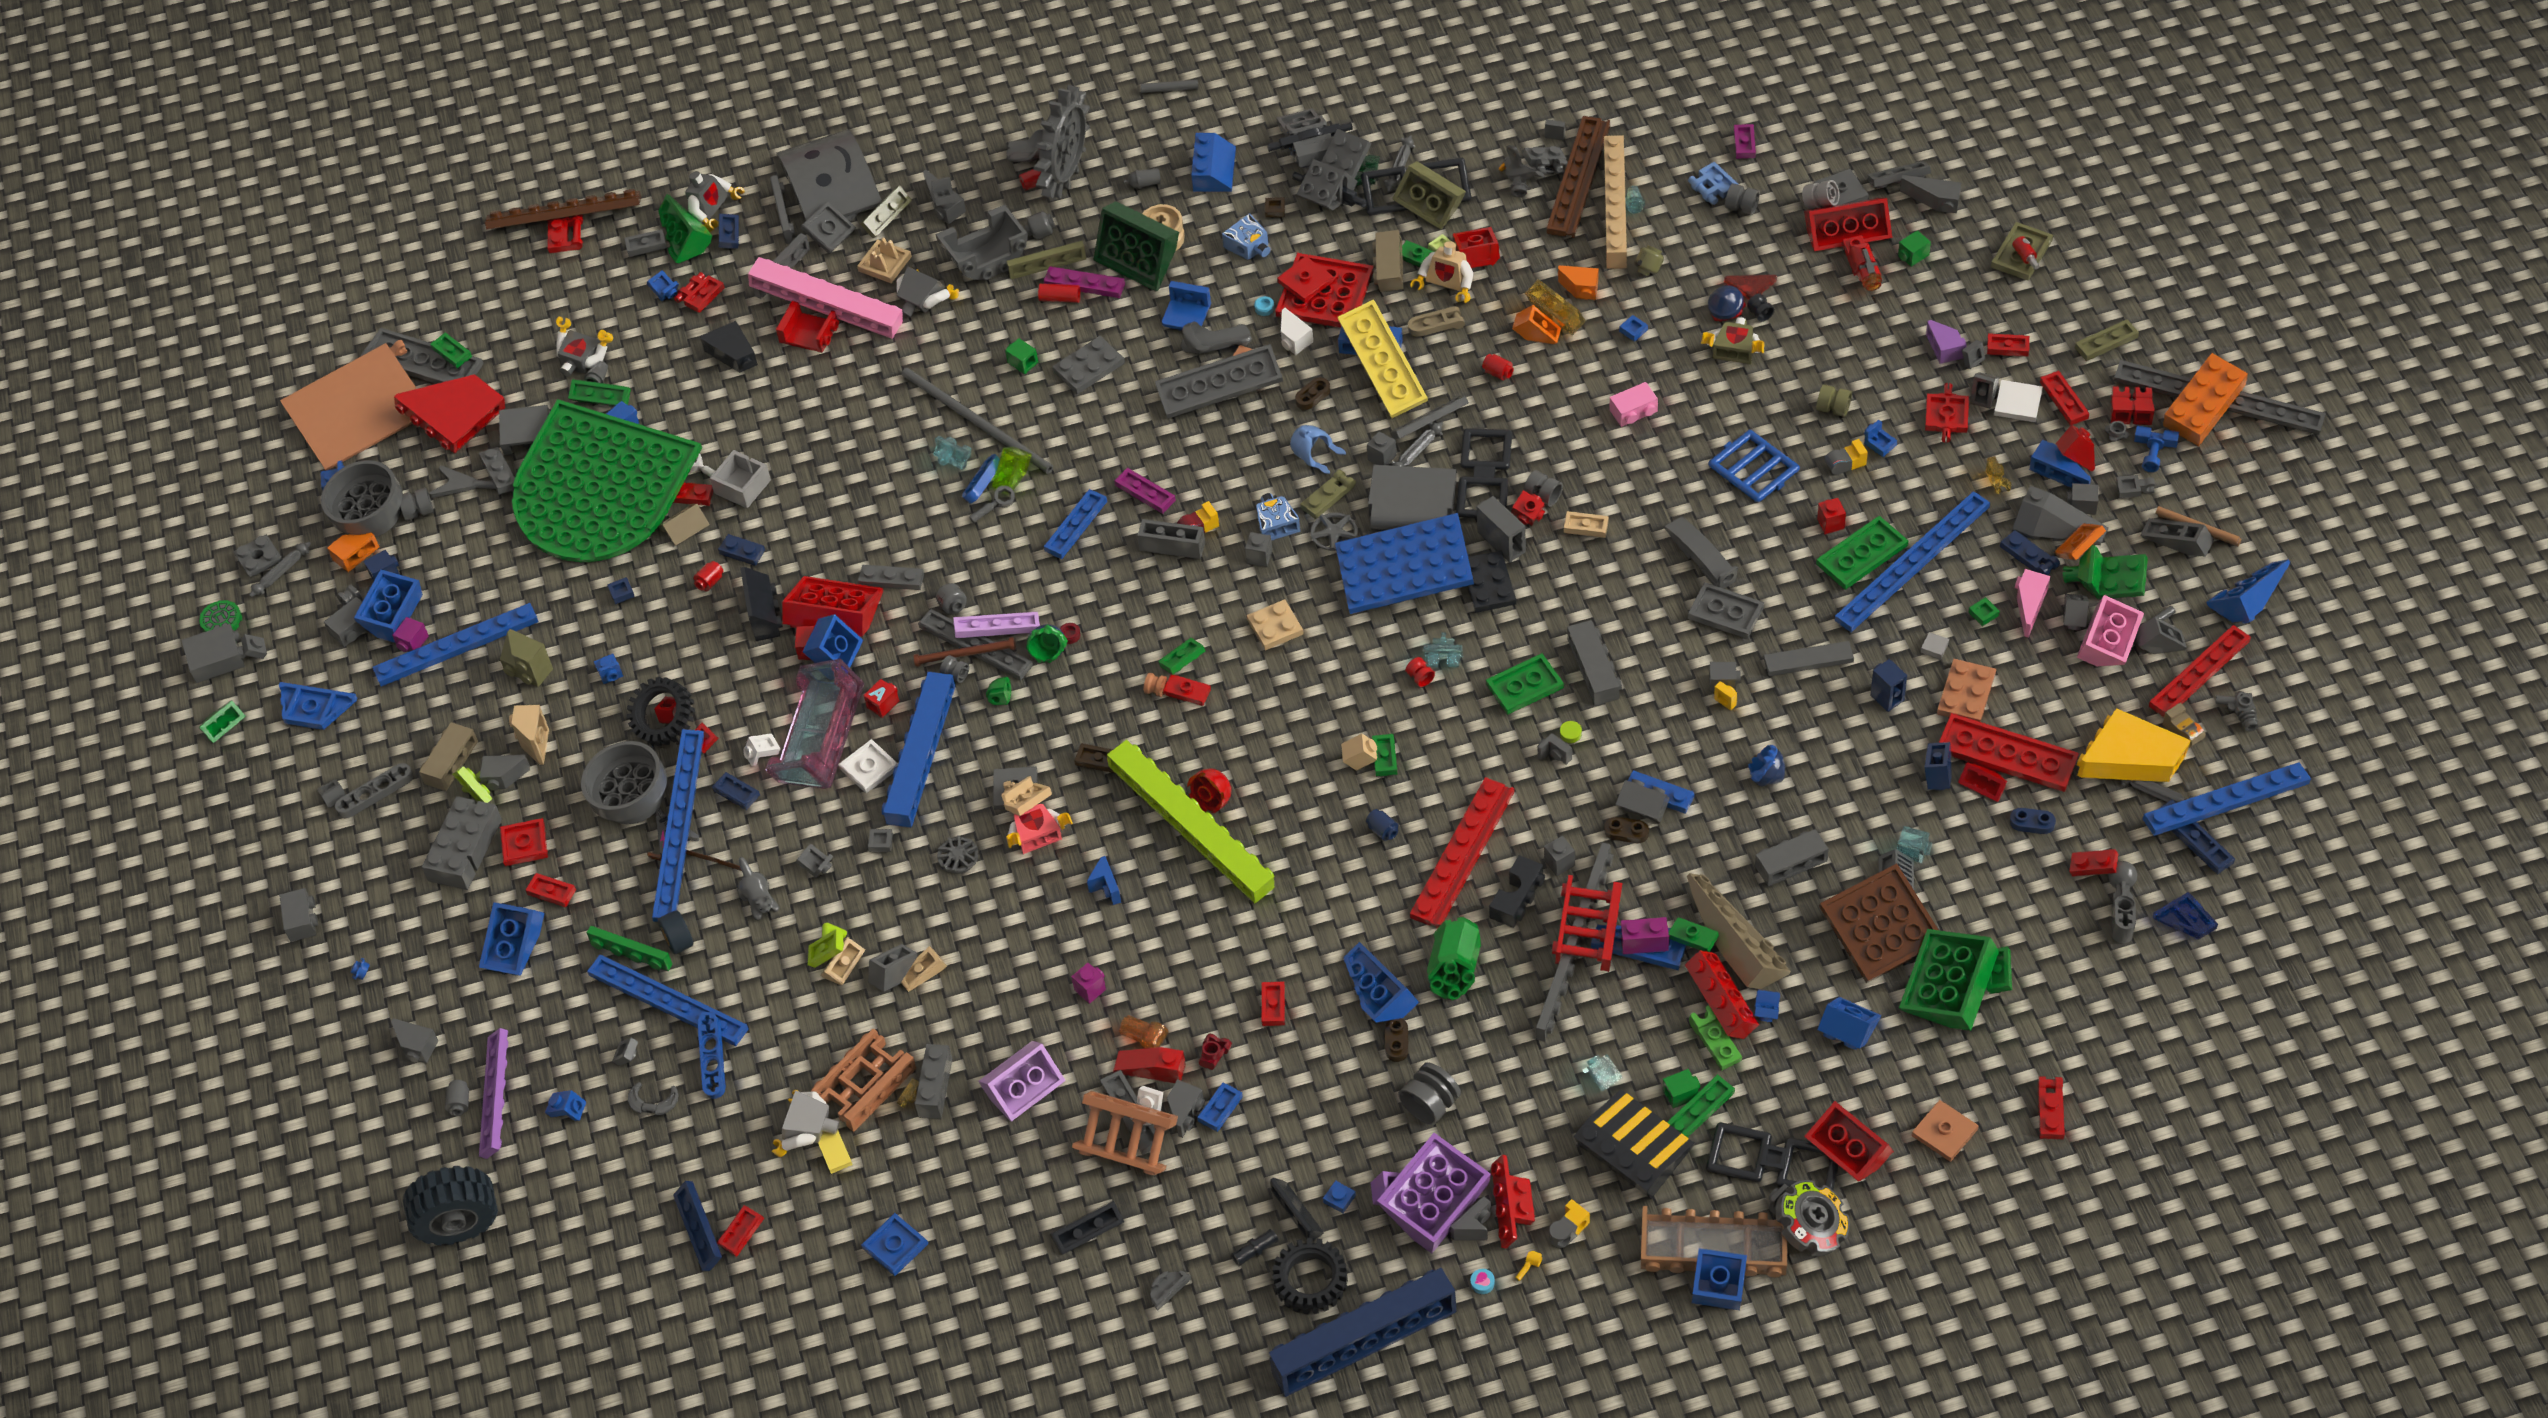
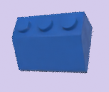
M1196 133L1191 173L1193 192H1232L1236 146L1216 133Z
M380 569L354 620L377 638L396 643L393 638L394 632L406 617H411L423 595L419 580Z

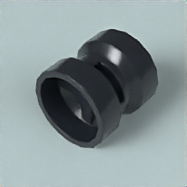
M1761 293L1751 297L1747 303V308L1752 313H1755V317L1760 322L1768 320L1775 312V308L1771 303L1767 302V299Z

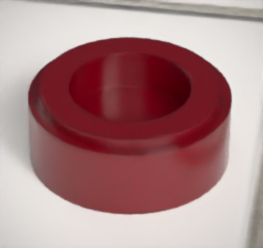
M1065 623L1060 627L1068 640L1067 644L1076 643L1080 639V628L1075 623Z

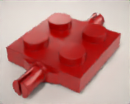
M1948 383L1944 384V393H1927L1925 431L1942 432L1941 440L1945 442L1947 436L1946 443L1951 440V432L1967 433L1969 396L1952 393L1953 385L1949 383V389Z

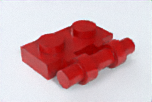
M699 272L696 276H692L689 279V283L685 287H681L678 290L674 300L677 303L683 300L685 306L700 313L725 289L724 283L709 275L705 278V275Z

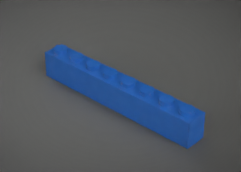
M928 672L926 679L922 680L921 695L916 698L915 702L916 711L910 717L909 732L905 733L904 737L905 745L899 752L898 767H895L893 771L894 780L892 785L888 786V799L882 805V815H884L888 825L912 828L954 694L955 683L953 675Z

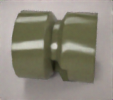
M1823 384L1818 396L1816 409L1827 413L1832 410L1833 414L1846 417L1851 403L1852 391L1842 388L1837 391L1834 386Z

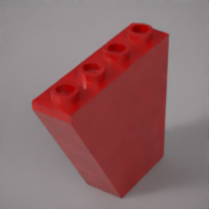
M475 374L398 393L394 396L395 409L400 414L408 416L415 426L423 428L430 438L437 439L444 449L450 450L454 454L499 414V410L505 409L504 397Z

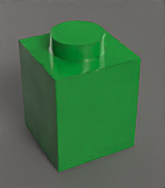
M1917 230L1899 242L1898 256L1912 267L1930 255L1931 241Z
M1020 338L1010 344L1005 350L1007 363L1023 374H1026L1038 363L1036 349Z
M1689 1069L1663 1079V1092L1672 1109L1688 1103L1701 1088L1698 1078L1692 1076Z

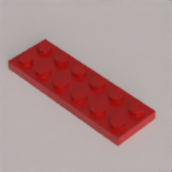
M1951 713L1939 743L1950 742L1952 757L2063 792L2066 791L2079 758L2078 752Z

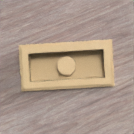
M848 937L843 940V951L831 958L820 975L841 986L865 951L864 948Z

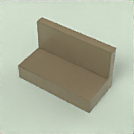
M691 504L663 521L659 528L662 532L668 534L672 543L676 546L710 524L698 504Z

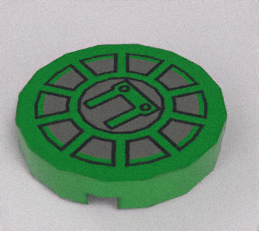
M219 600L204 608L200 614L199 622L204 632L227 624H231L233 630L236 631L240 620L242 621V614L234 602Z

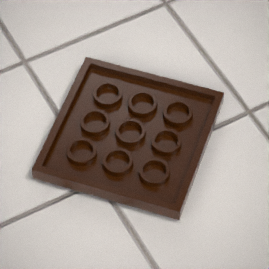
M1897 863L1819 904V908L1866 983L1916 958L1927 929L1939 930Z

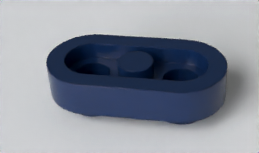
M2017 808L2010 815V825L2017 831L2049 834L2055 828L2056 818L2049 811Z

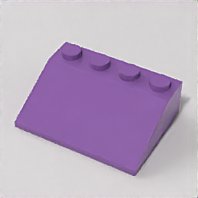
M1433 1133L1380 1196L1377 1203L1415 1242L1432 1254L1449 1234L1450 1226L1467 1212L1486 1189L1491 1173L1440 1136Z

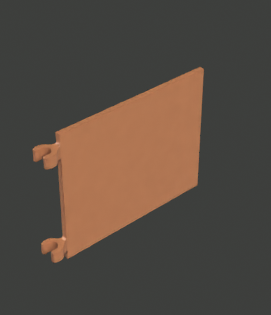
M402 340L396 341L391 348L385 343L280 400L325 471L337 466V461L342 460L344 462L413 424L408 416L400 414L395 409L394 396L396 394L417 389L395 357L402 356L408 352Z

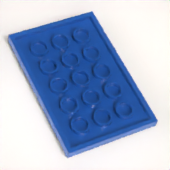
M1458 513L1335 543L1350 614L1474 584Z

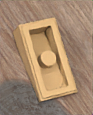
M929 946L916 958L901 983L909 992L941 972L947 965Z

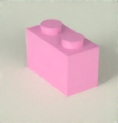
M1644 382L1611 396L1610 412L1622 427L1658 412V398L1649 385Z

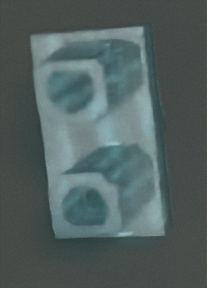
M941 436L936 437L934 455L938 457V463L943 466L950 463L961 470L965 469L967 460L971 457L972 449L967 445L962 447L956 445L957 442L951 437L946 439Z
M1446 632L1441 633V638H1433V645H1424V657H1426L1428 667H1438L1439 657H1447L1448 667H1459L1460 659L1463 657V646L1454 645V639L1446 638Z

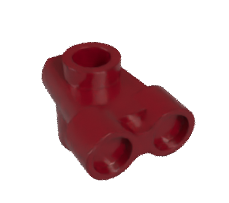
M1207 1034L1203 1041L1199 1065L1213 1070L1223 1054L1229 1052L1232 1042L1227 1038L1220 1039L1214 1034Z

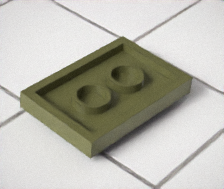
M2016 222L1992 260L1991 268L2029 281L2035 270L2030 263L2025 264L2012 246L2013 241L2020 236H2024L2037 253L2036 261L2039 263L2053 241V235Z

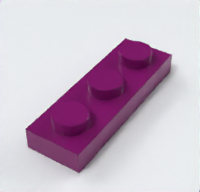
M1126 468L1114 480L1116 487L1162 514L1176 501L1175 495L1129 468Z

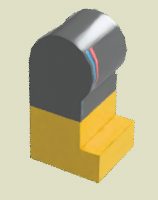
M1860 439L1852 441L1850 446L1829 452L1825 456L1824 461L1831 472L1837 475L1865 466L1867 464L1868 452Z
M1571 1199L1565 1205V1215L1563 1218L1553 1222L1550 1226V1243L1556 1248L1566 1247L1590 1223V1213Z

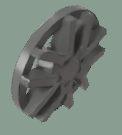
M960 835L955 838H948L938 848L937 854L939 865L950 873H963L970 870L977 863L979 857L978 848L973 840L960 837ZM958 842V846H953L952 843ZM959 864L964 866L963 868H958Z

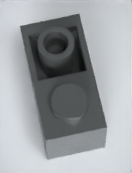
M1177 1079L1167 1096L1170 1114L1178 1116L1175 1127L1178 1136L1183 1138L1186 1131L1192 1129L1194 1117L1197 1112L1200 1113L1202 1111L1205 1100L1202 1089Z

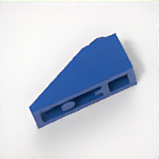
M2042 440L2031 456L2029 470L2071 488L2072 483L2090 484L2091 482L2090 476L2075 461L2064 456L2054 443Z

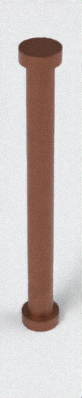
M1010 637L1009 640L920 656L919 654H914V663L916 667H919L923 663L944 660L948 655L958 658L1009 648L1016 650V643L1014 637Z

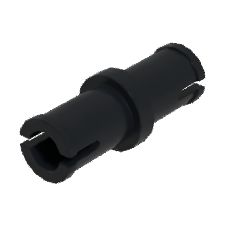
M1269 1229L1256 1239L1248 1240L1245 1246L1231 1253L1234 1263L1240 1267L1254 1256L1262 1255L1263 1250L1278 1242V1237L1273 1230Z

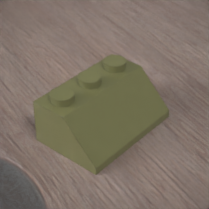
M1416 161L1408 166L1392 199L1439 229H1443L1459 207L1466 191Z

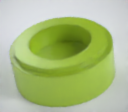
M1567 721L1561 725L1560 737L1564 742L1575 743L1580 740L1582 736L1580 724L1575 721Z

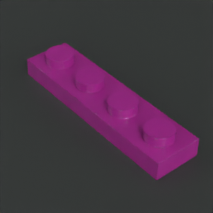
M1049 266L1044 284L1080 285V290L1084 293L1120 298L1125 286V278Z

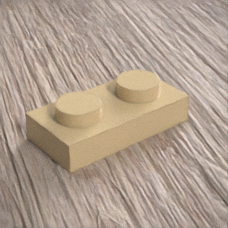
M1567 511L1564 533L1605 538L1609 516Z

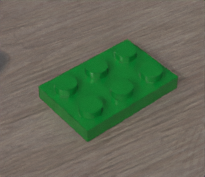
M1542 653L1486 679L1487 687L1507 715L1564 688L1563 681Z

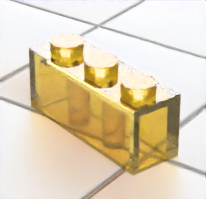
M1539 279L1525 292L1532 305L1572 336L1586 322L1576 307Z

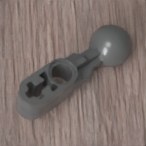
M2118 861L2116 873L2108 874L2110 884L2116 888V892L2113 893V911L2111 915L2112 938L2119 943H2128L2132 940L2136 925V903L2133 894L2130 893V888L2137 881V870L2127 861Z

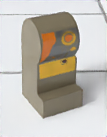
M2180 702L2165 712L2162 725L2168 731L2191 740L2189 748L2205 739L2206 734L2202 726L2185 712L2186 708Z

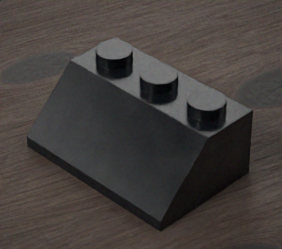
M740 567L748 617L755 641L780 637L779 628L783 627L781 615H777L780 607L778 599H774V595H777L775 582L771 583L767 574L747 567Z

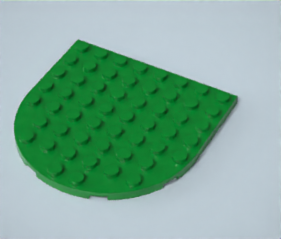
M557 399L516 474L512 499L515 518L527 539L538 549L555 558L573 562H595L619 556L645 541L662 523L695 463L702 445L692 440Z

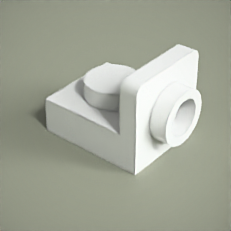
M772 734L748 737L744 747V756L748 759L751 766H756L759 757L778 755L780 747Z
M1141 1086L1138 1089L1136 1104L1161 1111L1163 1092Z

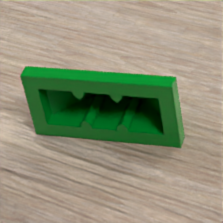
M231 700L210 714L199 726V729L213 744L246 716Z

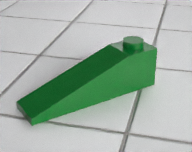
M666 194L658 212L662 227L666 228L665 240L669 241L670 244L668 248L669 254L676 263H681L704 253L711 243L712 234L674 198Z

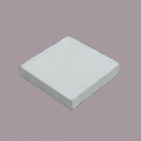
M2001 380L1994 416L2036 422L2043 387Z
M871 739L840 762L838 766L842 772L867 794L892 775L894 768L898 767V763Z

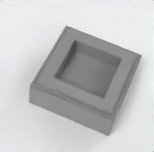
M1929 632L1922 645L1921 653L1942 659L1949 644V639Z

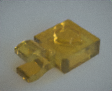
M1996 456L1987 458L1986 473L1992 487H1994V491L2000 494V486H2004L2009 492L2011 490V482L2007 478L2002 477L2004 476L2002 464L1998 463Z

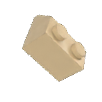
M540 705L514 706L513 714H510L509 723L510 727L514 729L515 739H518L521 748L539 765H544L549 728Z

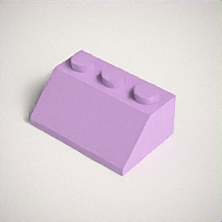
M1031 1041L978 1082L994 1105L1009 1121H1013L1066 1080L1043 1044Z

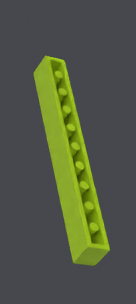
M1126 739L1107 754L1108 766L1254 904L1275 888L1273 872L1267 867L1264 868L1254 854H1249L1239 840H1234L1224 826H1219L1209 812L1205 813L1195 799H1190L1180 785H1175L1165 771L1161 772L1151 758H1146L1136 744L1132 745Z

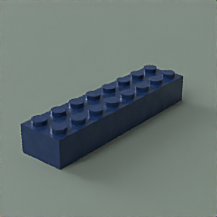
M1442 1268L1430 1270L1423 1277L1415 1281H1407L1400 1288L1394 1291H1387L1380 1298L1372 1302H1365L1358 1309L1350 1313H1342L1337 1319L1329 1323H1322L1315 1330L1307 1334L1302 1333L1285 1345H1277L1269 1352L1272 1375L1284 1396L1287 1397L1456 1313L1455 1289Z

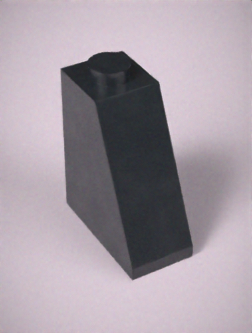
M736 321L700 336L703 350L737 372L740 373L758 365L755 353Z

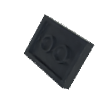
M1502 550L1468 557L1474 584L1467 587L1475 613L1517 605Z

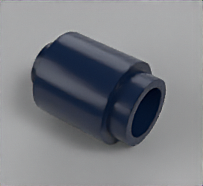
M1375 809L1367 816L1366 823L1368 828L1382 840H1392L1397 835L1398 823L1384 811Z

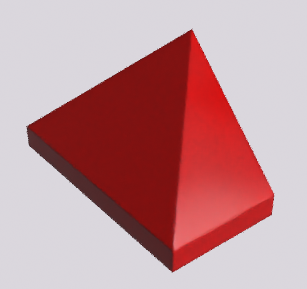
M1969 762L1966 763L1958 783L1999 802L2008 782L1995 770Z

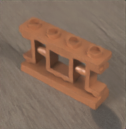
M875 1029L864 1034L860 1042L853 1049L848 1050L844 1058L837 1065L832 1066L828 1074L822 1080L816 1082L811 1092H817L826 1104L833 1100L841 1106L842 1109L838 1112L839 1119L842 1122H846L847 1127L853 1132L917 1069L914 1058L906 1052L904 1054L900 1050L892 1057L883 1051L882 1048L886 1045L885 1039L882 1035L879 1036ZM871 1051L877 1056L872 1063L865 1059ZM884 1062L891 1066L885 1074L878 1069ZM864 1068L874 1077L861 1089L850 1080ZM839 1083L846 1088L840 1095L833 1090ZM853 1094L860 1098L854 1106L847 1101Z

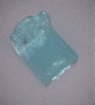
M1607 1054L1601 1058L1599 1055L1594 1056L1587 1061L1589 1066L1583 1069L1585 1074L1588 1072L1591 1074L1601 1091L1623 1078Z

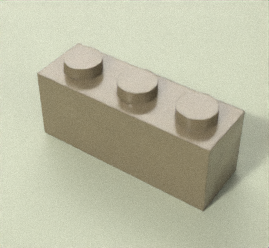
M1399 230L1375 233L1376 241L1372 242L1373 252L1376 253V257H1373L1374 269H1376V272L1373 273L1374 284H1378L1380 292L1404 289L1402 239Z
M452 722L449 724L447 729L442 732L437 745L432 748L426 762L420 767L419 773L424 784L444 791L448 790L455 779L452 774L464 765L478 742L473 729Z

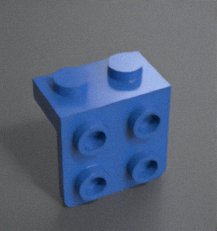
M1171 281L1169 285L1170 302L1162 319V325L1182 330L1185 324L1195 321L1202 326L1211 305L1209 288Z

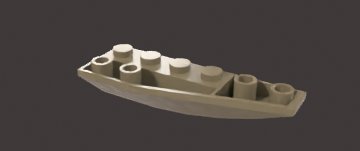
M1692 873L1687 875L1694 901L1705 926L1719 933L1715 945L1746 987L1762 989L1790 974L1791 971L1786 966V961L1773 950L1774 946L1772 943L1764 939L1711 884L1705 875Z

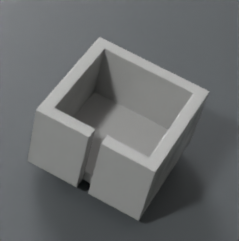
M733 450L710 477L714 494L748 508L771 481L766 464L753 458L749 460L748 456Z

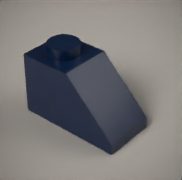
M1950 742L1928 743L1924 767L1928 790L1950 789L1952 777Z

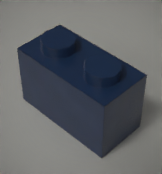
M1890 659L1883 664L1879 663L1873 669L1870 696L1889 712L1905 700L1907 674Z

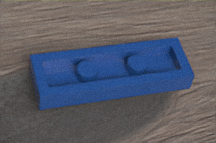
M1634 770L1628 779L1630 782H1632V779L1639 780L1645 783L1644 787L1650 789L1655 786L1665 790V794L1670 798L1667 807L1686 814L1694 799L1693 791Z

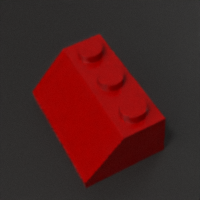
M1836 1101L1832 1103L1804 1136L1858 1182L1877 1171L1894 1152L1889 1144Z

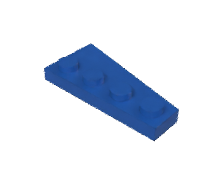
M1597 925L1596 930L1606 929L1607 925ZM1616 925L1612 954L1679 971L1687 945L1669 939L1668 951L1623 954L1621 926ZM1592 938L1591 948L1597 950L1604 948V942H1600V939Z

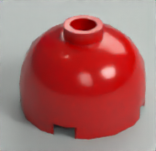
M1203 769L1190 777L1187 783V788L1190 786L1191 793H1189L1190 799H1195L1204 812L1208 809L1213 811L1212 813H1216L1230 799V782L1219 770Z

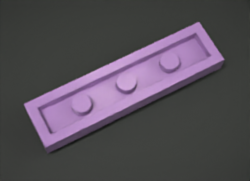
M1038 612L953 617L955 638L1031 633L1033 629L1040 626Z

